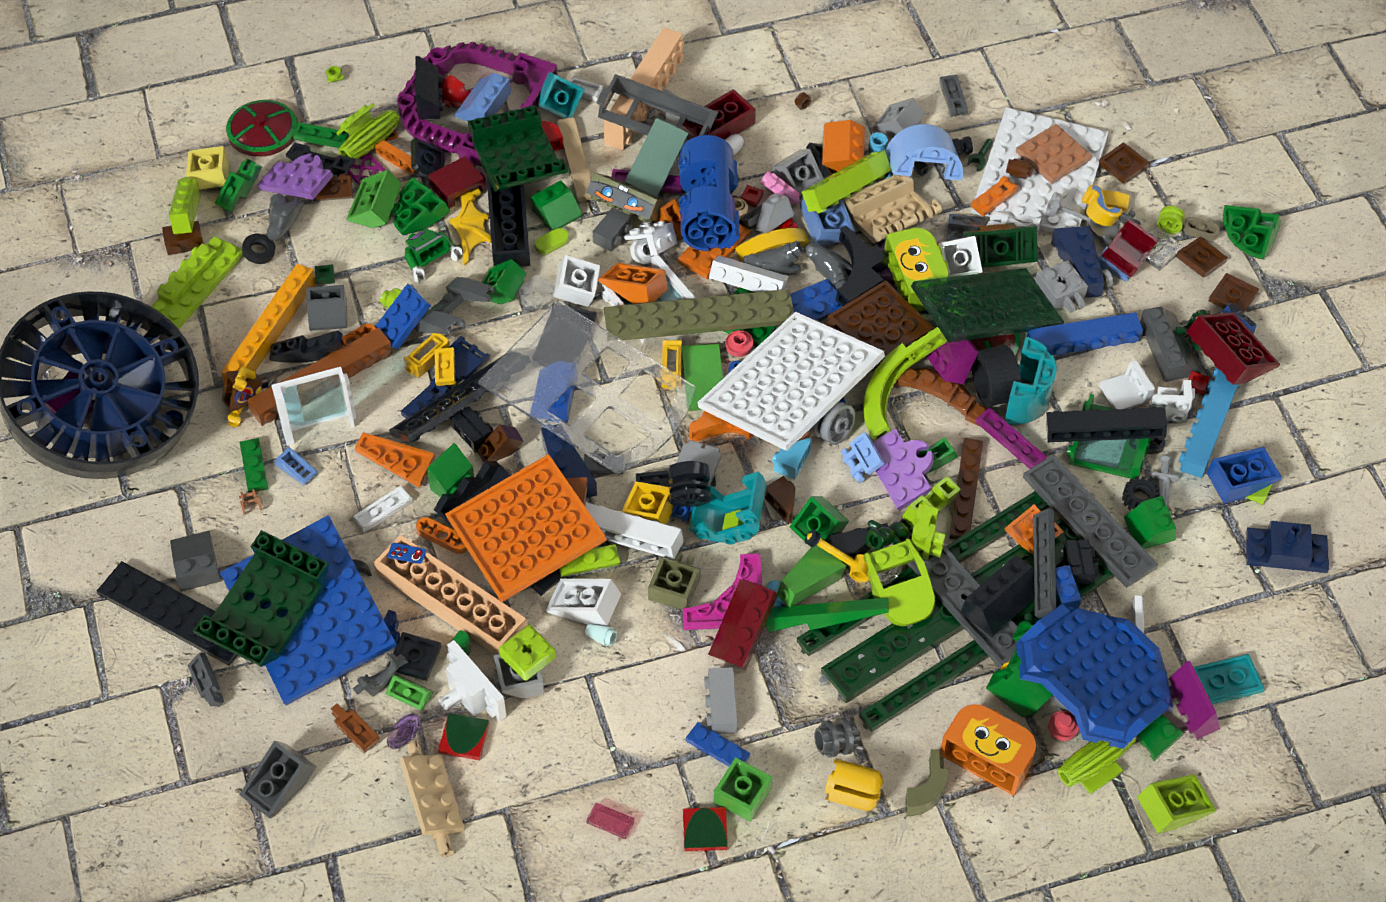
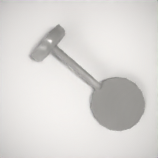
M1055 192L1052 195L1046 208V216L1053 217L1059 209L1088 221L1091 232L1099 238L1106 235L1113 239L1117 235V224L1113 226L1099 225L1088 216L1061 206L1062 196L1060 193Z

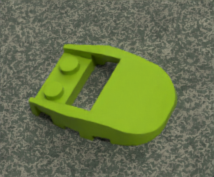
M909 539L869 554L865 553L864 562H867V575L872 587V594L874 599L889 598V613H885L884 616L891 623L898 626H908L927 619L935 609V596L924 561ZM915 561L921 576L883 589L877 575L878 573Z

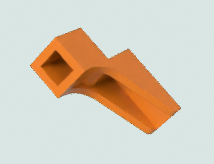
M706 411L689 426V439L693 441H701L725 433H737L748 440L754 436Z

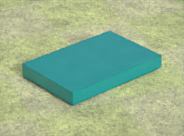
M1249 654L1194 667L1212 705L1263 693L1265 690Z

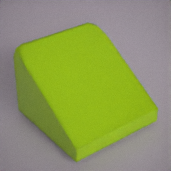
M1273 484L1245 498L1263 505Z

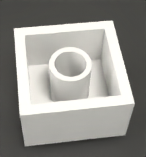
M565 255L558 267L553 297L589 307L595 297L600 265Z

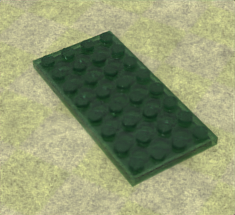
M1027 268L914 281L911 285V288L948 343L1023 333L1036 328L1064 324L1063 319Z

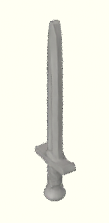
M1162 455L1159 458L1161 473L1153 471L1150 477L1151 479H1159L1160 496H1163L1168 508L1170 481L1176 483L1179 477L1169 474L1171 457L1169 455Z

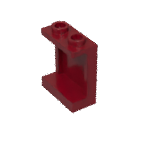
M466 156L429 174L430 187L445 202L449 209L455 206L454 199L476 187H479L482 191L485 190L486 178L482 172L479 173L475 164L469 161Z
M1128 219L1101 256L1126 275L1132 277L1156 245L1158 239L1140 227L1136 222Z

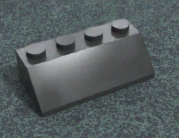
M1161 306L1144 309L1140 323L1164 382L1188 378L1191 371L1201 374L1185 335L1175 333V328L1180 326L1176 315Z

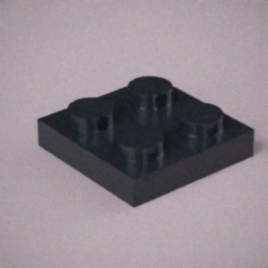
M416 137L411 140L412 169L429 176V174L445 167L444 150Z
M402 632L393 654L395 656L402 654L409 663L399 667L396 673L427 681L442 647L441 642Z

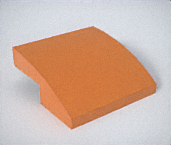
M1035 504L1004 529L1018 544L1033 555V515L1041 512ZM1054 521L1055 538H1057L1063 531Z

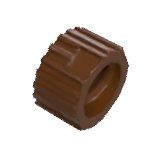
M805 92L800 93L794 103L799 109L803 110L810 105L811 97Z

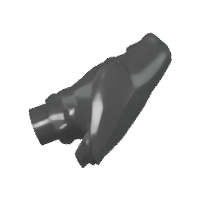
M274 194L270 198L269 208L271 211L269 214V227L267 229V236L270 240L276 241L291 229L303 207V202L298 197L294 198L292 202H288L282 194Z
M794 241L777 248H769L758 254L745 255L743 263L783 275L797 274L798 271H801V266L792 262L797 261L798 256L802 255L804 251L800 243Z
M811 242L805 246L804 253L813 261L815 269L826 279H829L837 291L849 278L852 272V264L838 253L817 243Z

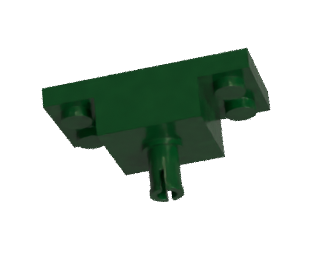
M1014 223L978 226V230L963 232V238L976 237L982 268L1038 262L1036 225L1016 226Z

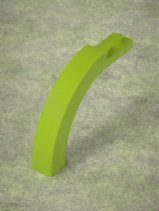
M939 327L928 332L919 340L914 341L908 347H905L903 343L897 346L883 359L874 371L864 397L865 423L874 441L891 431L887 421L886 409L890 392L898 378L914 363L948 342Z

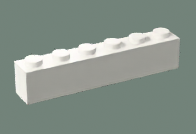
M588 502L585 504L586 509L606 536L607 541L673 560L684 542L681 529L675 526H668L658 521L643 519L640 516L629 515L622 511H615Z

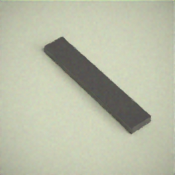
M1051 508L1033 515L1035 616L1039 619L1056 609L1054 511Z

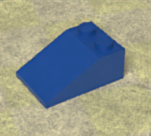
M1265 447L1215 458L1206 471L1223 503L1241 500L1282 479Z

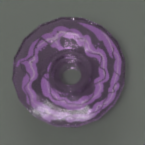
M414 713L407 714L395 723L387 737L389 748L393 750L400 749L411 740H414L420 726L418 715Z

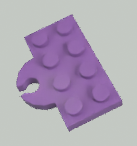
M306 154L295 159L292 163L277 161L257 185L262 191L314 199L334 175L331 170L323 169V163L318 155H315L313 158L312 154Z
M896 428L873 442L885 463L876 470V473L899 511L910 505L921 495L925 496L932 490L924 475L930 471L933 465L934 454L932 451H928L925 457H918L921 451L930 448L928 444L920 440H910L904 443Z

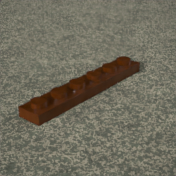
M964 438L957 481V486L961 490L954 502L950 539H958L971 531L983 447L982 440Z

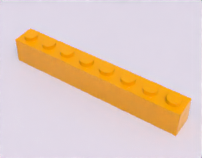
M298 263L295 265L221 371L224 382L226 372L238 371L242 367L254 371L257 370L270 351L271 345L277 341L305 300L306 288L314 287L316 284L313 269Z

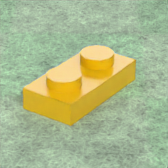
M453 347L435 349L436 386L455 384V350Z

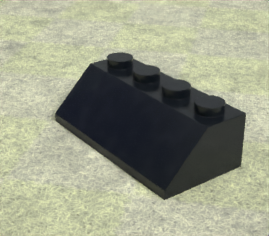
M1015 555L966 598L961 613L993 638L1035 600L1033 568L1019 556Z

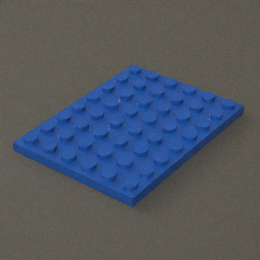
M329 515L282 539L329 563L324 589L279 658L265 665L286 706L397 646ZM253 555L220 572L229 591ZM249 593L245 597V600H252L255 594ZM264 602L262 605V609L269 608L271 606V602ZM288 610L280 611L278 617H285L288 614Z

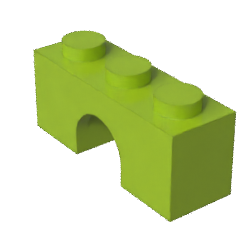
M946 476L935 484L925 497L921 495L912 502L902 518L913 528L919 504L938 508L939 512H941L954 501L961 489Z

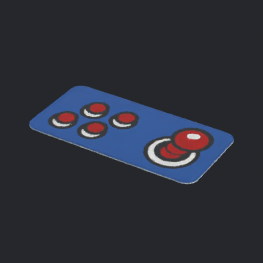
M392 543L387 557L422 564L426 549Z

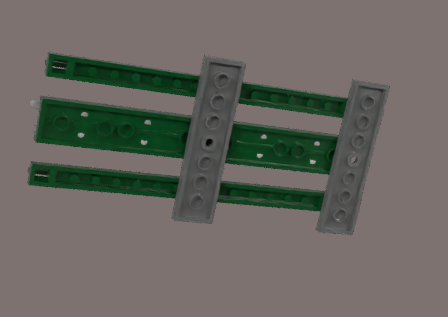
M1052 455L1023 473L1024 480L1035 490L1033 493L950 544L944 545L941 557L929 555L928 560L922 559L935 595V609L927 619L908 626H898L892 623L821 667V674L823 676L819 679V685L824 686L832 683L839 692L838 697L842 702L847 703L965 629L974 639L973 641L859 713V718L864 723L863 727L873 732L988 657L1001 669L1006 662L1011 660L1016 650L1017 642L1012 637L1020 622L1027 621L1034 625L1040 620L1035 616V601L1028 605L993 638L964 616L961 610L966 598L1015 555L1029 564L1034 571V555L1018 544L972 574H969L960 562L1007 534L1004 529L1034 504L1040 511L1051 507L1060 517L1059 520L1055 521L1063 531L1062 534L1055 538V568L1065 565L1063 547L1067 540L1078 541L1088 539L1090 547H1094L1095 555L1099 559V561L1094 563L1098 566V576H1095L1094 582L1091 585H1076L1081 598L1114 576L1128 588L1156 570L1158 563L1124 530L1059 459ZM1086 518H1092L1093 521H1088ZM915 561L907 563L911 568L883 584V589L921 576ZM870 592L859 600L874 599V596ZM872 617L808 630L797 637L796 642L800 645L801 652L810 656Z

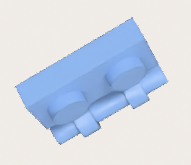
M865 432L849 443L852 448L850 452L847 448L841 451L844 463L849 466L852 477L856 478L858 483L865 480L862 475L863 471L871 475L885 464L869 435ZM855 458H858L860 462L858 465L855 463Z

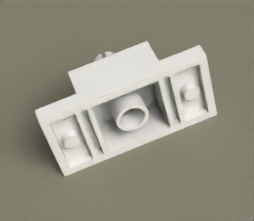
M454 640L447 644V656L450 664L446 668L451 691L442 698H439L442 707L444 706V709L447 710L460 701L473 717L486 709L492 718L495 716L499 722L506 718L504 697Z

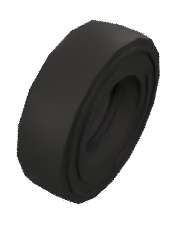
M251 234L243 241L242 253L252 263L265 264L274 257L275 244L274 241L264 234ZM256 244L262 245L266 251L256 253L252 250V246Z

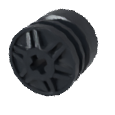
M684 461L669 466L668 481L671 484L669 487V501L671 504L679 507H696L711 501V487L707 484L710 481V468L708 464L699 461Z

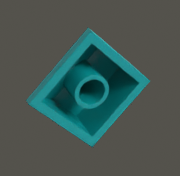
M549 72L541 89L539 106L563 118H572L585 89Z

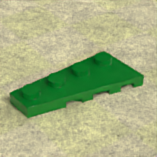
M1161 715L1137 736L1141 745L1147 748L1150 757L1155 762L1182 737L1183 732L1164 715Z

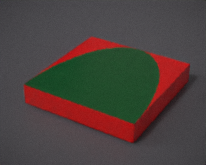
M448 713L438 753L480 761L490 721Z
M726 807L683 809L684 851L728 850Z

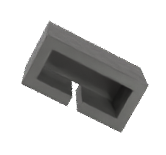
M611 208L593 230V243L612 252L616 246L620 245L622 238L629 234V230L632 228L631 216Z

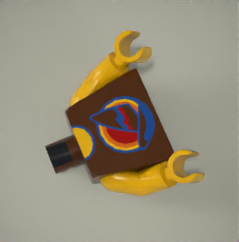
M245 367L238 371L226 372L222 401L231 411L228 415L229 426L237 428L241 422L239 417L241 411L248 406L247 400L260 393L261 389L268 388L269 383L266 377L260 378L254 370Z

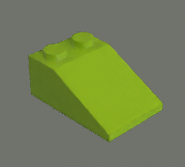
M1195 774L1151 783L1137 796L1158 834L1175 830L1217 811Z

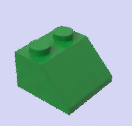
M561 180L531 196L532 211L551 231L562 228L582 217V212L571 190Z
M510 259L490 267L481 283L494 288L495 292L487 293V295L491 296L490 302L501 305L506 302H512L516 298V292L523 285V279L527 273Z
M455 443L427 467L430 490L439 497L442 494L455 493L464 477H474L473 466Z
M811 496L789 527L804 541L808 533L814 529L821 534L822 540L829 543L830 535L842 532L849 523V520L823 496Z
M1163 496L1143 501L1124 516L1130 535L1143 549L1172 542L1176 539V527Z

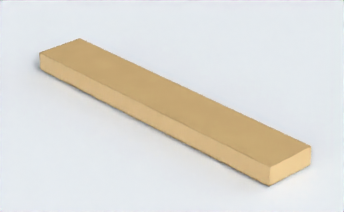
M575 117L559 119L557 124L563 136L564 151L577 202L593 200L591 195L586 193L591 178Z

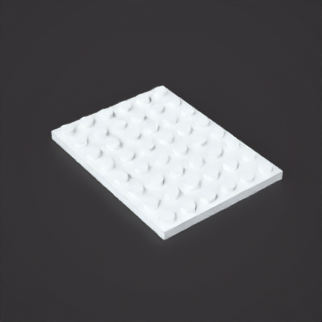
M1006 107L975 199L998 183L1003 176L1009 178L1011 183L1018 185L1019 189L985 217L990 218L992 212L1009 214V217L1023 223H1031L1035 217L1042 218L1040 230L1053 233L1054 228L1080 227L1082 223L1081 218L1059 209L1053 217H1048L1045 215L1046 208L1052 195L1058 192L1062 196L1061 206L1084 215L1087 204L1082 202V196L1087 188L1094 183L1099 159L1102 156L1108 132ZM1054 124L1061 127L1092 154L1090 161L1053 184L1034 168L1031 177L1027 176V179L1013 177L1006 173L1009 159L1024 160L1016 153V148ZM972 208L971 213L980 215Z
M794 312L697 402L698 407L788 451L885 357L884 351Z

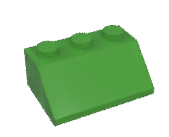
M389 170L362 179L346 220L370 228L385 225L389 220L391 210L394 208V202L399 195L402 183Z

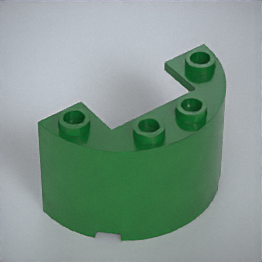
M1027 621L1020 622L1012 639L1018 642L1033 625ZM1016 649L1007 667L994 671L986 689L1023 718L1030 714L1035 715L1040 707L1053 695L1040 683L1020 679L1019 666L1021 659L1017 656Z

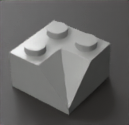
M499 654L493 655L495 670L502 693L523 699L544 694L540 671L527 681H524Z

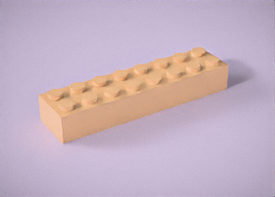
M663 27L630 80L662 91L664 86L668 85L671 75L675 74L678 64L682 63L684 59L683 33ZM619 95L610 111L625 117L634 100ZM639 102L631 119L640 123L645 121L648 111L652 110L653 107ZM604 120V144L624 151L626 146L630 145L633 135L637 132Z
M402 535L393 542L418 547ZM389 546L374 561L376 575L457 630L466 632L469 638L494 655L499 654L498 648L527 626L525 617L427 552L422 564L388 558Z

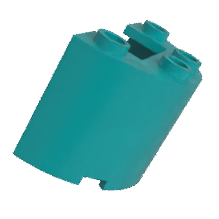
M1025 337L1019 371L1021 380L1032 382L1033 385L1013 382L1005 421L1008 424L1018 425L1034 421L1046 411L1050 403L1057 371L1056 362L1053 355H1050L1047 351V347L1029 337Z
M759 471L743 476L742 483L748 489L723 496L713 486H710L711 501L705 505L693 507L689 530L696 534V537L699 539H708L728 545L750 540L755 536L760 526L767 487L766 480ZM741 509L742 511L736 512L735 516L743 522V525L722 530L725 514Z

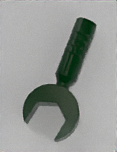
M986 139L978 154H972L968 157L967 166L974 162L979 164L977 172L984 169L986 162L984 156L993 143L991 139Z

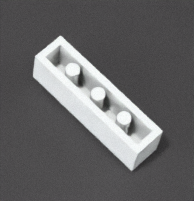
M717 256L713 260L709 276L711 279L754 292L785 290L788 280L786 275L723 256Z

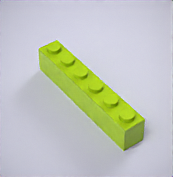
M885 150L872 152L801 191L808 212H824L828 206L838 204L840 199L849 198L851 193L863 190V186L874 184L875 179L879 180L886 177V173L892 169Z

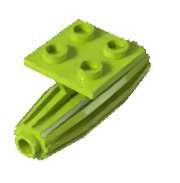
M372 103L369 106L365 104L356 113L349 116L339 125L341 129L336 132L337 135L344 131L351 134L339 147V155L356 160L369 153L399 125V114L396 111L387 110L371 118L370 110L375 104Z
M1136 737L1124 749L1109 746V742L1099 740L1097 743H1087L1063 762V765L1057 770L1059 778L1069 787L1081 783L1090 794H1093L1123 773L1124 770L1115 761L1136 742Z

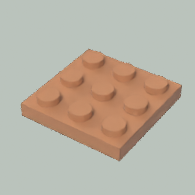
M1057 124L1052 125L1016 148V153L1025 161L1031 162V166L1051 184L1084 165L1092 158V154Z

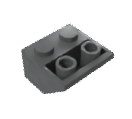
M344 285L306 288L309 331L347 328V298Z

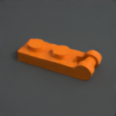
M1003 176L998 183L973 200L971 208L984 217L1018 191L1019 186L1011 183L1009 178Z

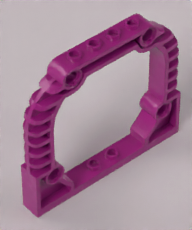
M460 42L454 47H451V45L444 48L436 47L431 49L428 55L423 58L438 67L439 75L447 74L454 65L464 63L482 65L511 75L514 83L524 84L530 93L520 109L534 105L538 108L541 89L548 73L550 72L558 76L557 64L521 52L515 56L511 52L506 53L502 49L497 50L493 46L488 47L486 44H476V42H470L469 44ZM414 71V75L407 81L405 88L397 97L399 115L402 117L406 131L413 138L416 137L442 150H448L450 153H457L459 159L466 156L469 161L482 166L474 149L470 132L463 134L432 124L424 119H418Z

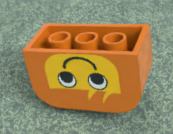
M972 704L963 707L957 713L943 735L940 756L1015 796L1030 771L1036 750V741L1032 733L1017 721L1010 720L1002 716L1000 712L991 710L983 705Z

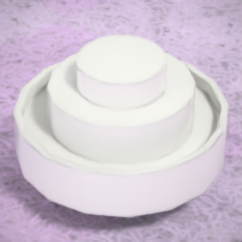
M647 238L636 239L632 243L631 255L635 262L641 265L651 263L652 257L656 255H651Z

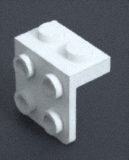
M659 221L650 225V222L640 224V228L631 229L629 234L624 236L625 240L647 238L651 255H658L677 244L673 224L665 223L664 221Z
M1137 361L1129 363L1124 375L1101 381L1099 385L1114 409H1131L1150 403L1155 390L1153 383L1149 381L1144 369L1140 367Z
M1183 380L1179 395H1153L1150 408L1165 407L1167 421L1186 422L1188 413L1191 411L1192 400L1195 398V388H1192L1191 380Z

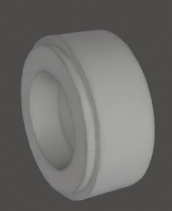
M1104 269L1102 270L1105 282L1103 288H1108L1113 285V277L1109 270Z

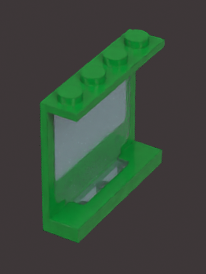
M1090 394L1088 401H1084L1082 411L1095 409L1111 410L1113 408L1094 404V394ZM1152 438L1074 441L1073 445H1069L1067 456L1070 457L1069 464L1135 480V477H1140Z

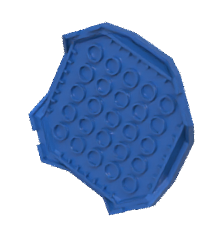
M1061 604L1038 620L1016 643L1017 656L1021 659L1019 666L1020 679L1042 684L1075 716L1082 740L1094 743L1102 740L1109 742V746L1124 749L1147 726L1165 712H1170L1173 709L1167 672L1160 649L1129 619L1108 616Z

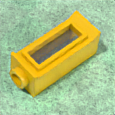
M432 333L430 337L407 357L404 356L405 370L409 374L420 378L435 365V349L448 348L450 346L449 339L442 334Z
M663 340L662 388H681L682 340Z

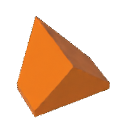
M672 199L659 209V220L665 223H672L676 239H680L683 237L681 234L679 202Z

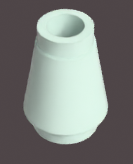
M588 624L585 635L606 647L608 645L612 646L615 643L617 631L613 627Z

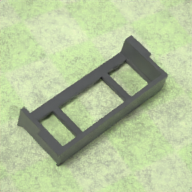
M617 74L614 75L609 87H604L596 103L600 105L598 118L644 135H648L651 126L631 119L639 102L679 116L680 119L676 125L679 129L682 128L686 119L703 125L699 136L707 134L718 115L717 111ZM614 93L634 100L625 117L606 110Z

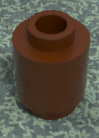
M1016 158L1013 160L1009 159L1006 173L1013 177L1027 179V176L1031 177L1033 166H1030L1031 162Z

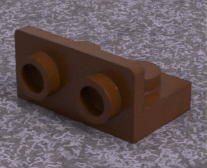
M338 174L337 177H332L317 194L316 200L326 201L353 198L351 176H348V174Z

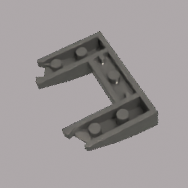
M456 277L446 286L448 294H445L440 302L433 305L431 310L428 309L415 326L416 332L451 334L449 330L452 325L463 327L466 323L463 319L452 316L450 313L464 300L490 302L491 296L487 295V293H494V288L476 280Z

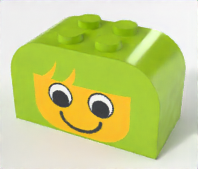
M910 228L886 234L884 252L888 256L887 266L898 293L918 312L939 306L944 300L949 267L947 261L942 257L941 246L937 245L934 236L922 228Z

